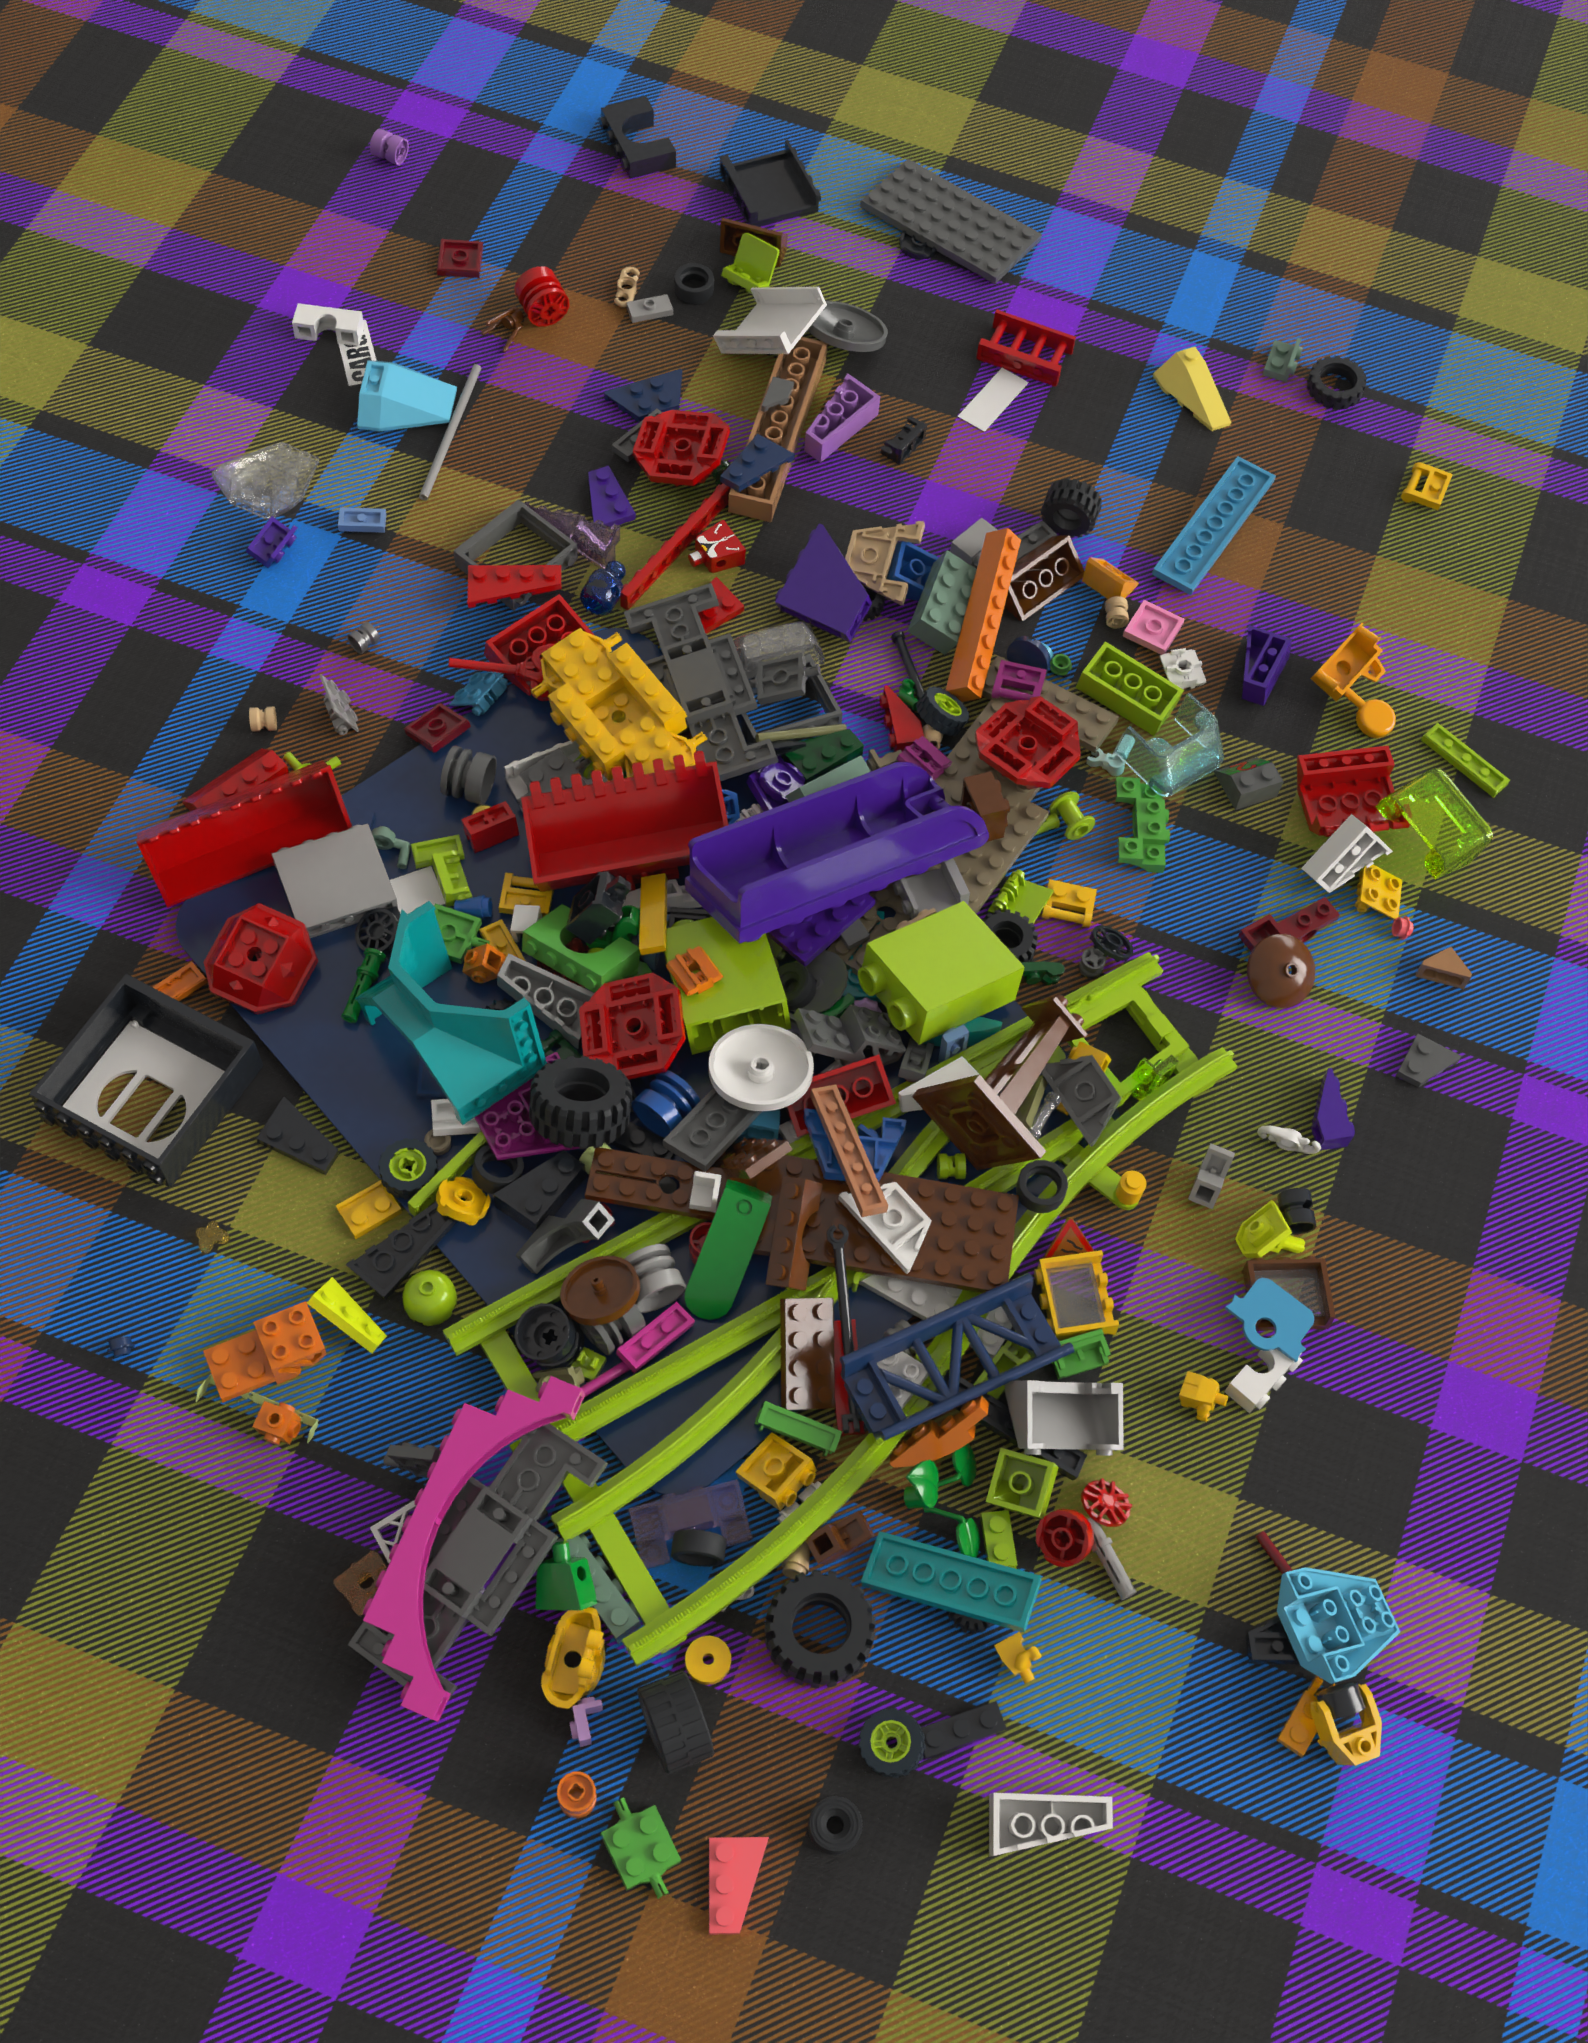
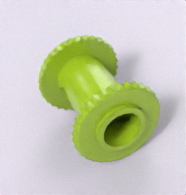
M1073 791L1058 796L1049 807V812L1061 815L1068 826L1065 831V837L1069 840L1082 838L1095 825L1094 817H1084L1078 808L1077 803L1080 796L1077 792Z

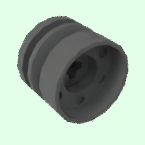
M452 746L442 768L440 781L442 795H452L458 799L465 791L466 801L484 805L494 784L497 767L496 757L487 753L477 752L473 758L471 749L466 748L463 750L460 746Z
M636 1304L625 1315L613 1322L597 1326L579 1323L587 1339L605 1355H610L615 1351L614 1345L617 1347L623 1345L620 1332L631 1338L646 1327L643 1315Z

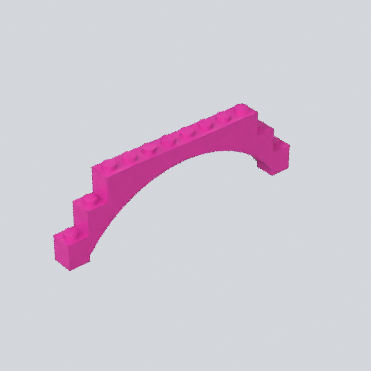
M551 1376L548 1383L544 1382L539 1390V1402L507 1390L505 1396L501 1395L495 1407L496 1416L464 1403L462 1409H458L452 1419L453 1429L450 1435H446L441 1442L439 1459L431 1464L427 1473L429 1480L425 1489L421 1488L414 1502L417 1506L412 1516L409 1515L402 1526L404 1534L400 1542L395 1543L389 1554L390 1564L386 1571L383 1570L380 1573L376 1582V1587H378L374 1598H370L367 1601L363 1610L365 1615L363 1621L394 1635L393 1639H389L383 1648L382 1657L384 1659L382 1663L413 1677L412 1682H407L402 1690L400 1698L403 1701L401 1706L439 1722L451 1693L443 1690L435 1672L427 1646L423 1617V1592L426 1568L433 1542L445 1514L466 1482L487 1460L503 1447L522 1435L546 1424L565 1418L574 1421L585 1397L582 1388Z

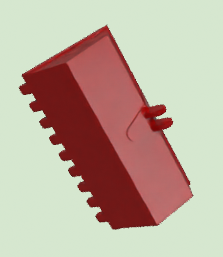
M695 751L693 754L695 765L685 767L683 755L679 754L673 756L675 769L665 770L663 760L657 758L653 760L654 773L644 774L642 763L636 762L632 764L633 777L624 778L622 767L614 766L612 767L613 780L603 782L601 770H593L591 772L593 784L584 786L581 775L579 773L572 774V788L562 789L559 777L551 778L552 792L542 793L539 781L530 782L531 795L521 797L534 885L538 887L540 892L587 884L598 872H609L616 878L618 876L626 878L631 883L629 891L631 892L636 890L632 878L634 876L642 875V877H646L657 870L689 865V841L728 826L717 762L706 763L704 752Z
M321 760L136 833V842L167 908L275 865L272 853L277 852L281 848H291L301 845L306 840H317L332 832L339 833L349 830L352 825L332 768Z

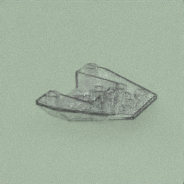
M279 442L224 462L212 471V477L230 504L269 520L271 516L276 518L291 510L303 500L318 467L320 458L311 455L309 452L297 449L288 443Z

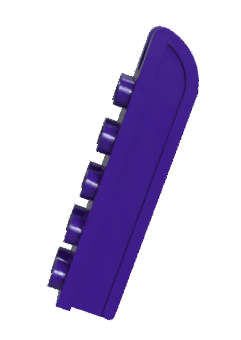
M896 762L691 839L688 843L690 849V876L685 878V890L739 944L753 942L765 933L785 925L798 924L807 916L827 908L840 907L847 900L870 891L883 890L892 882L909 875L922 874L929 867L977 849L987 842L989 832L984 820L972 809L964 806H951L947 803L943 789L923 768L910 762Z

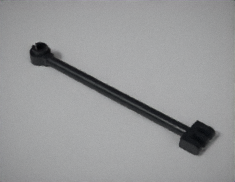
M834 1224L827 1230L826 1239L832 1245L834 1253L843 1354L847 1355L854 1351L844 1243L849 1235L846 1227L838 1224V1230L843 1233V1236L840 1240L835 1239L833 1232L837 1228ZM848 1394L849 1414L841 1415L843 1434H849L848 1422H853L854 1433H859V1421L863 1420ZM863 1422L864 1431H865V1432H869L868 1429H867V1427L865 1426V1424H864V1422Z

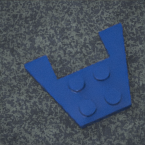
M805 1108L803 1118L824 1179L846 1181L817 1111ZM883 1117L881 1138L859 1136L878 1182L906 1127V1120Z

